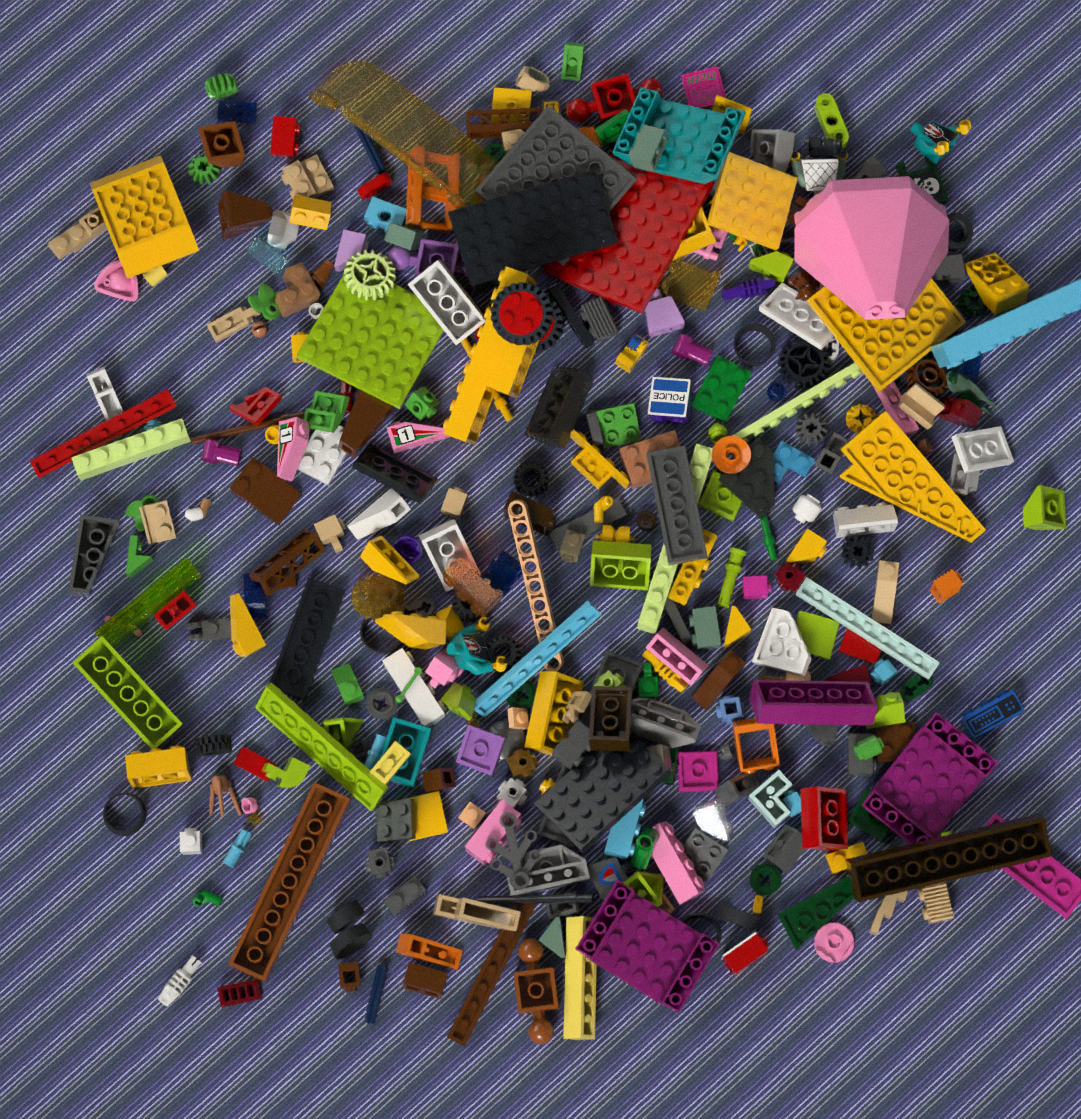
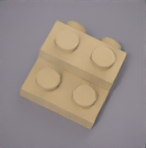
M317 154L302 162L296 161L282 168L283 174L281 178L285 185L289 184L291 188L289 193L292 199L294 195L315 199L334 189Z

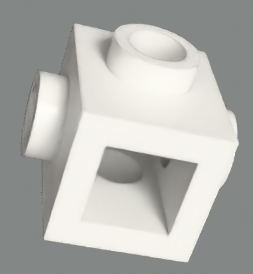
M512 778L508 782L505 780L498 789L501 792L498 794L497 800L499 802L504 800L514 809L517 805L521 806L528 797L525 795L527 793L526 785L517 778L515 781ZM515 791L516 794L511 795L510 792Z

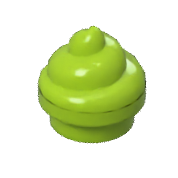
M714 423L709 429L708 435L712 442L716 443L721 438L726 437L728 431L722 424Z

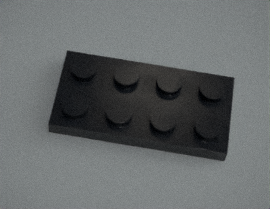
M371 443L358 456L352 468L375 479L377 482L418 503L424 500L438 480Z

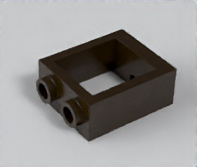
M511 491L503 508L505 518L510 519L508 513L509 504L515 500H523L528 506L533 530L546 536L549 531H553L557 522L555 521L554 509ZM517 503L513 506L516 514L522 513L523 508L520 504Z

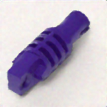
M763 277L739 282L738 286L721 289L723 301L738 297L746 299L766 294V290L774 288L775 283L774 279L763 281Z

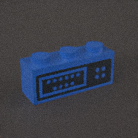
M1004 690L996 695L997 699L993 701L988 699L979 704V709L975 711L970 709L962 714L963 718L959 722L970 740L974 741L1025 711L1014 690L1009 692Z

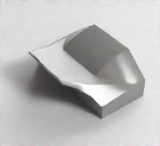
M275 209L268 232V248L286 251L287 246L296 241L300 225L289 223V212Z
M954 454L948 485L955 494L967 496L968 493L977 491L980 470L964 473L958 454Z

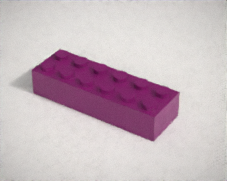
M754 680L749 698L758 724L873 725L878 707L868 682Z

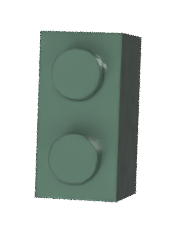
M643 125L642 130L637 134L634 147L629 152V158L634 167L655 172L669 140L664 129Z
M716 606L692 609V615H688L689 625L694 627V634H691L692 645L696 646L697 651L720 648L721 640Z

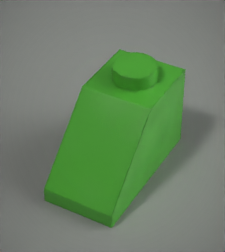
M349 663L331 670L346 707L365 699Z

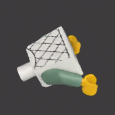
M797 152V158L793 159L791 157L789 162L792 164L793 174L798 178L797 181L800 186L804 187L807 191H814L815 196L817 193L820 194L831 180H842L844 178L848 153L845 154L844 158L839 156L835 159H801L800 162V153Z

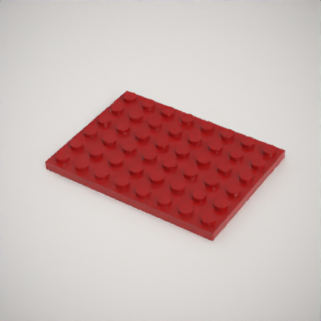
M613 146L608 155L637 179L609 212L618 244L571 257L564 266L559 262L547 264L543 272L551 277L643 314L715 183L711 181L702 184L635 168L612 153Z

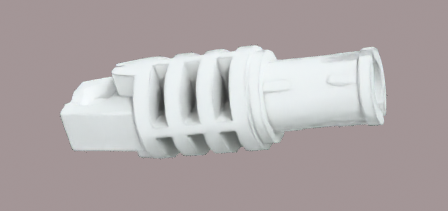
M192 955L183 968L177 969L165 984L158 1000L165 1006H168L180 996L192 981L191 976L202 964L201 961L197 960L192 966V963L196 960V957Z

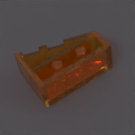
M460 556L444 570L443 580L450 588L454 587L462 601H467L471 605L470 609L474 614L484 618L500 604L503 592L500 589L495 591L489 585L491 583L490 580L487 578L483 579L477 573L478 570Z

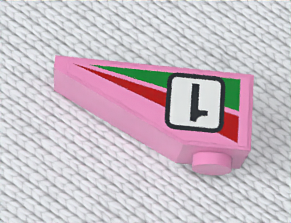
M298 417L279 421L277 477L289 482L293 481L309 441V422Z
M397 421L391 423L390 427H387L394 454L450 437L444 434V429L428 425Z

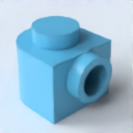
M881 659L873 666L875 669L870 673V676L874 682H879L882 686L893 678L898 671L889 660L884 661Z
M792 789L783 794L784 799L781 800L791 812L789 815L791 818L801 812V794L798 795L797 791L795 792Z

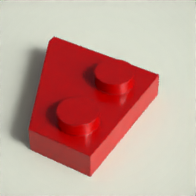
M265 387L256 394L245 397V402L237 406L234 404L230 405L229 409L232 413L259 426L282 400V397L279 393Z

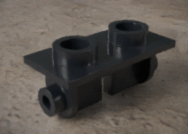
M808 137V139L805 138L804 146H807V149L803 152V155H810V157L824 156L829 159H835L843 153L845 148H842V141H839V139L825 138L824 144H822V138Z

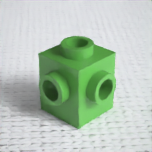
M423 386L414 391L404 405L421 421L426 417L431 418L437 412L435 408L440 402Z

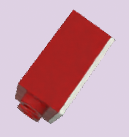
M755 932L726 952L721 959L731 974L736 976L767 954L769 944L763 936L759 937Z

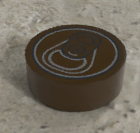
M650 511L640 512L636 519L638 528L643 531L653 529L656 524L655 515Z

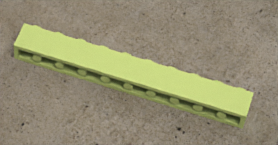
M696 443L689 468L698 506L712 463L713 448ZM664 544L637 625V629L655 635L679 565L668 566Z

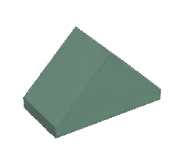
M390 222L384 241L408 250L419 249L424 231Z
M556 917L538 941L560 959H565L560 917Z

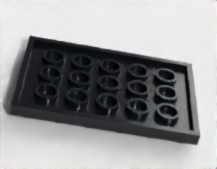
M631 733L630 751L592 750L578 767L575 766L538 799L534 805L584 853L668 777L672 771Z

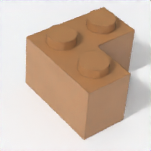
M303 262L285 269L283 280L288 288L278 292L275 303L283 318L303 310L313 303H317L320 297V292Z

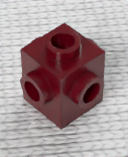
M786 563L784 567L781 565L775 574L777 576L776 582L779 583L777 586L785 592L790 590L795 594L807 575L801 572L802 568L794 563L791 565Z

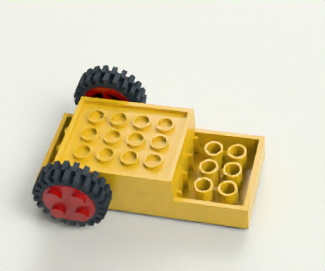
M507 266L505 270L500 272L498 281H500L499 287L494 289L491 297L493 300L491 308L488 307L485 312L484 318H486L484 326L481 325L477 337L480 338L477 345L474 344L470 353L472 355L471 362H467L463 374H466L464 381H460L456 391L459 393L458 397L452 401L449 409L452 413L449 419L446 418L442 428L445 430L444 434L473 445L477 443L495 392L498 391L518 399L534 354L547 351L550 347H553L561 338V333L563 334L564 316L559 305L540 288L535 286L537 282L530 275Z

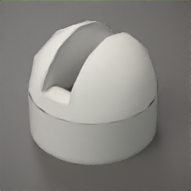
M313 303L309 307V314L312 318L318 319L324 307L320 303Z

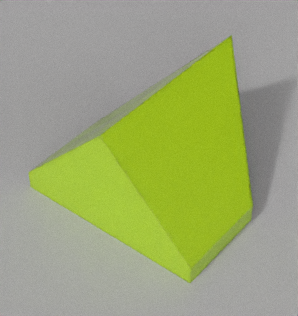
M336 718L323 721L326 732L349 751L364 719Z
M638 871L623 882L632 888L634 893L655 906L659 907L662 904L663 875Z

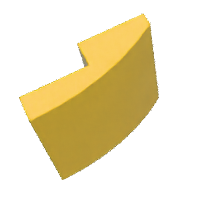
M439 791L410 797L414 799L416 839H409V841L448 833Z

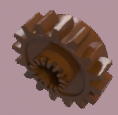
M927 357L923 360L921 358L906 371L908 375L905 379L910 380L907 386H913L917 383L935 398L940 396L948 386L946 384L947 371L943 367L939 368L935 359L931 360Z

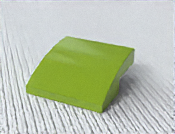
M799 611L796 624L809 653L819 658L830 660L839 622Z

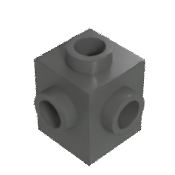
M387 847L367 851L369 859L365 861L367 873L371 872L372 877L376 876L377 879L387 878L388 874L392 873L391 868L395 867L393 855L389 856ZM378 862H383L382 866H377Z

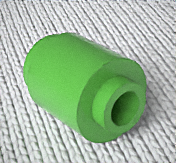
M875 735L867 737L853 746L859 761L863 759L866 761L882 753V748H884L880 737L876 738Z

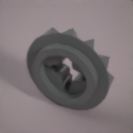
M378 688L372 691L366 700L369 714L381 720L390 718L396 712L398 706L395 694L386 688ZM386 697L385 703L388 707H382L379 710V705L376 701H382Z

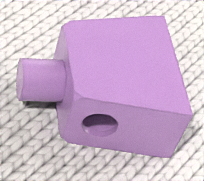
M656 289L645 309L649 338L683 329L685 324L671 296L663 298L660 289Z

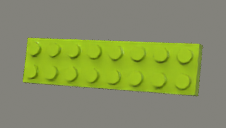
M272 683L267 685L255 708L372 812L382 799L388 786L372 775L367 766L355 758L338 740L327 733L323 727L318 725L310 715L300 709L278 687Z

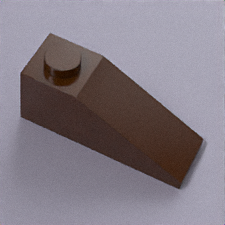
M730 650L691 698L707 710L742 671L746 662Z

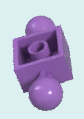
M421 239L418 255L411 254L408 249L400 246L391 248L387 255L388 262L392 261V268H395V270H404L409 265L416 266L415 278L437 260L441 259L454 277L456 273L464 274L465 278L469 280L464 263L458 262L460 250L457 244Z

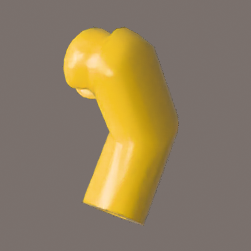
M603 496L594 504L595 523L604 522V511L613 504L611 496Z

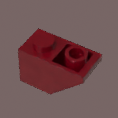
M940 397L939 401L945 407L936 415L937 417L959 426L976 428L983 410L970 400Z

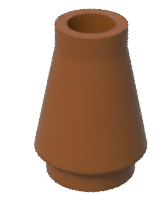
M325 260L310 273L314 284L319 289L326 285L335 267L329 260Z

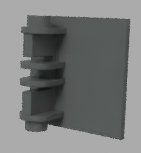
M696 827L684 844V852L687 858L693 862L696 874L708 882L727 854L728 849Z

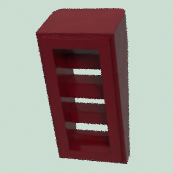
M258 979L217 987L222 1008L262 999ZM250 985L253 986L254 996L252 997L249 991ZM241 987L245 988L246 998L242 997ZM233 989L237 990V1000L234 999ZM225 991L229 992L230 1001H226Z

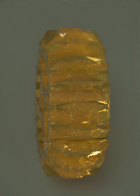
M375 573L371 577L366 574L365 579L360 578L359 583H355L354 589L351 592V602L355 611H358L359 616L364 615L366 620L371 617L374 622L376 618H381L384 614L401 611L404 603V591L401 583L382 574L376 575Z

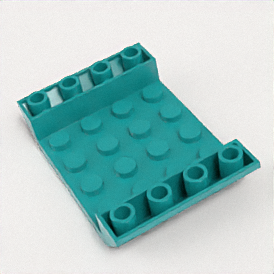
M640 88L612 153L633 166L629 158V152L634 147L637 134L642 130L643 125L664 129L669 140L655 169V173L706 184L718 179L746 112L727 107L725 113L663 100L658 91Z

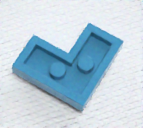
M781 441L773 454L774 482L779 484L788 468L806 477L815 459Z

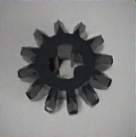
M854 536L853 542L847 539V545H842L841 547L845 551L840 554L841 557H847L843 563L847 564L850 562L851 569H853L855 564L857 569L860 570L862 565L867 567L869 565L868 561L873 560L870 554L874 553V549H868L871 546V542L864 544V537L858 541L857 536ZM855 549L856 551H861L860 557H858V554L857 556L853 554Z

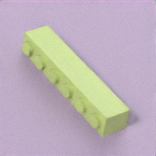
M181 418L71 458L77 475L82 481L191 442Z

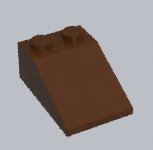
M253 457L230 487L233 495L278 526H280L302 495Z

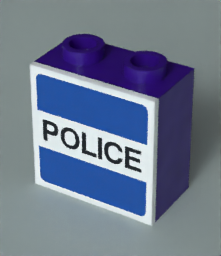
M653 377L648 415L651 420L656 423L672 421L673 424L683 425L684 422L689 423L694 392L692 381L690 379Z

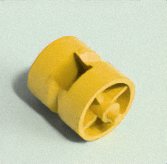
M603 525L602 533L596 535V539H600V541L635 542V538L630 536V527L621 526L618 530H615L612 525Z

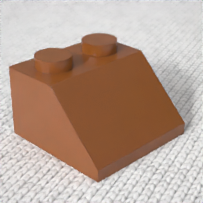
M235 121L198 127L208 163L221 168L242 165L245 152Z

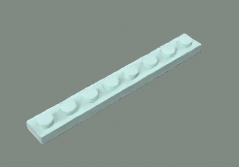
M806 577L796 592L798 597L929 680L940 662Z

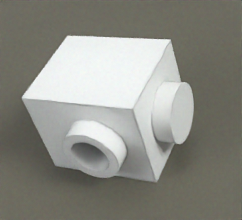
M186 828L185 832H180V852L183 855L203 854L202 833L197 831V828Z

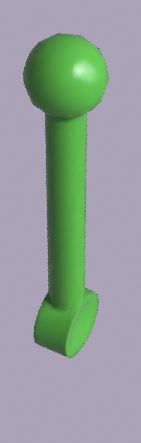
M420 667L415 668L414 675L401 694L396 696V702L401 703L403 701V696L416 677L422 674Z

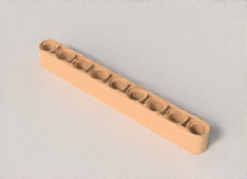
M515 500L509 504L508 513L540 643L556 629L528 506L523 500ZM517 503L523 508L521 514H516L513 510V506ZM519 523L526 524V533L518 531ZM524 542L531 544V552L523 551L522 545ZM529 561H532L536 564V570L534 572H531L527 569V563ZM532 581L540 583L541 588L539 591L532 589ZM537 600L544 601V610L537 609ZM542 619L549 621V629H543L540 626ZM562 651L554 656L559 661L558 667H552L549 662L544 665L548 671L556 672L563 666Z

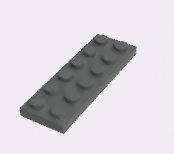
M685 446L647 452L646 456L668 566L707 559L708 556Z

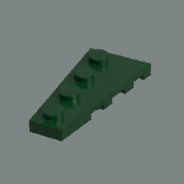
M849 877L835 882L777 914L795 950L853 899Z

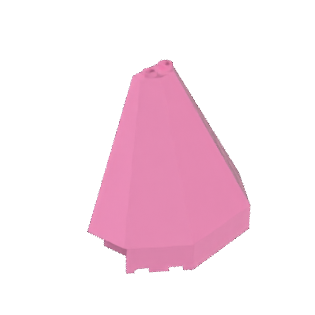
M909 176L831 180L820 194L817 193L806 203V206L800 212L797 211L794 214L796 225L794 261L865 320L905 317L948 254L949 219L945 206L934 200L932 195L915 184L914 180Z

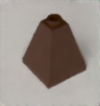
M223 191L217 204L222 240H228L268 223L269 219L273 216V209L269 207L267 202L230 191Z

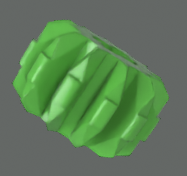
M230 73L219 74L205 81L206 93L210 99H223L234 95L238 91L237 81L233 74Z
M198 153V159L191 158L192 164H188L190 169L188 173L190 177H193V182L199 181L200 185H203L207 181L208 185H210L211 179L217 181L216 175L221 172L218 169L219 166L208 163L206 154L202 157Z

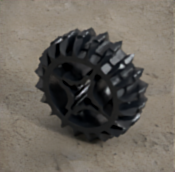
M796 338L794 344L788 342V348H782L783 353L779 354L781 360L778 361V366L781 367L779 373H785L782 376L783 380L789 378L788 385L795 382V388H798L799 384H801L804 390L806 389V384L813 388L814 383L818 385L821 383L820 379L825 380V374L829 373L827 367L830 366V361L827 360L829 354H822L826 350L825 347L820 350L811 343H807L803 338L801 343ZM805 350V352L800 356H791L793 353L797 351ZM810 353H813L818 358L819 364H816V361L810 358ZM807 356V359H806L807 364L803 367V370L801 371V368H802L801 363L804 361L805 357ZM788 362L792 363V366H795L797 368V375L794 372H792ZM817 371L815 374L811 376L803 377L805 372Z

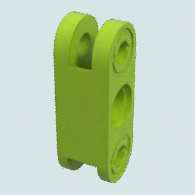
M821 94L816 99L815 113L826 138L840 139L839 141H842V148H846L849 134L835 99L830 94ZM834 120L836 124L830 125L827 121Z

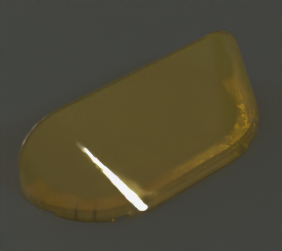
M362 61L343 64L331 72L309 94V99L323 110L326 107L334 111L340 108L343 117L370 136L438 192L442 189L447 192V200L456 209L484 202L475 193V190L496 167L499 161L378 66Z

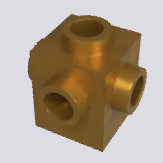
M519 749L513 752V756L507 758V763L514 779L521 776L522 779L534 775L533 772L536 771L535 765H538L534 753L530 754L529 750ZM526 762V765L522 766L520 763Z

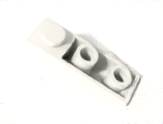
M390 488L349 523L347 527L358 540L397 522L411 509L403 498Z

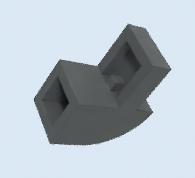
M834 432L814 465L832 475L844 456L840 449L849 440Z

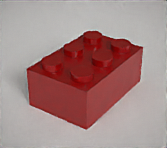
M819 786L801 789L802 849L823 851L848 849L846 789Z

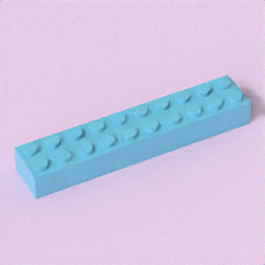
M1081 278L931 346L930 348L939 368L946 366L947 369L958 366L964 363L963 360L973 359L984 352L997 348L999 345L1032 332L1031 330L1049 324L1048 322L1058 320L1069 313L1080 310Z

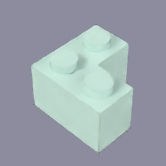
M780 770L775 772L748 797L749 801L773 828L777 827L791 813L778 799L792 786L791 782Z

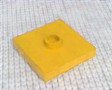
M494 87L492 110L530 108L532 91ZM512 114L508 118L511 123H517L521 119L516 114ZM492 115L490 122L498 124L501 118L498 115Z

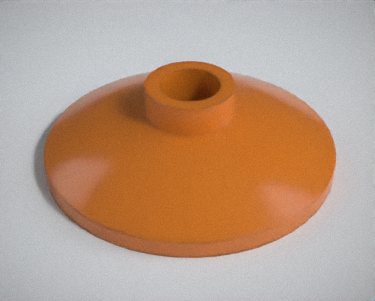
M737 436L721 438L715 443L712 450V460L715 466L725 473H738L744 470L751 459L749 445ZM732 454L735 458L730 460L727 456Z

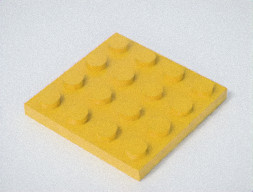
M729 152L720 173L707 225L773 250L779 249L798 178Z

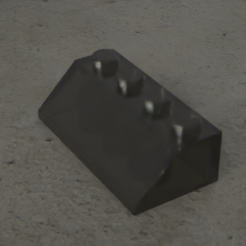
M554 366L524 435L551 447L565 449L594 379L577 368Z

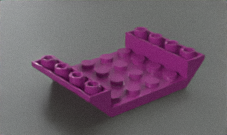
M935 712L918 730L871 789L861 806L908 844L933 839L940 834L983 778H987L999 762Z
M616 880L575 950L652 1000L679 1013L720 943L704 933L700 934L634 893L632 888Z

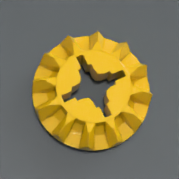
M859 403L856 406H852L847 412L846 424L851 431L858 434L877 416L874 409ZM860 412L863 417H867V419H864L863 426L860 420H856Z

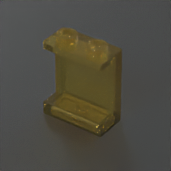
M678 257L676 262L672 261L668 272H671L669 279L665 278L661 287V289H664L663 296H671L677 302L706 313L719 283L721 273L717 271L710 273L681 261L682 258Z

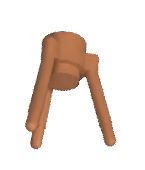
M227 776L211 778L209 815H213L214 797L217 794L221 817L225 816L223 794L227 793L228 789L237 813L241 816L242 812L232 789L231 781H227Z

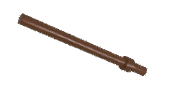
M304 411L294 414L285 413L281 414V417L263 420L259 426L251 423L190 437L192 445L205 442V440H216L268 428L271 425H279V421L294 417L304 419L305 414Z

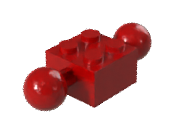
M628 74L591 83L593 101L586 102L580 98L571 100L567 104L566 115L572 122L581 123L589 117L590 113L597 111L602 125L624 109L630 113L640 88L658 91L660 97H662L663 86L658 80L649 78L644 80L639 88L632 89Z

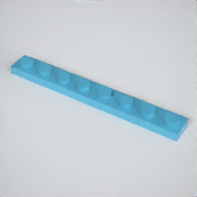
M586 601L475 701L474 710L484 718L488 716L602 615L600 611L589 601Z

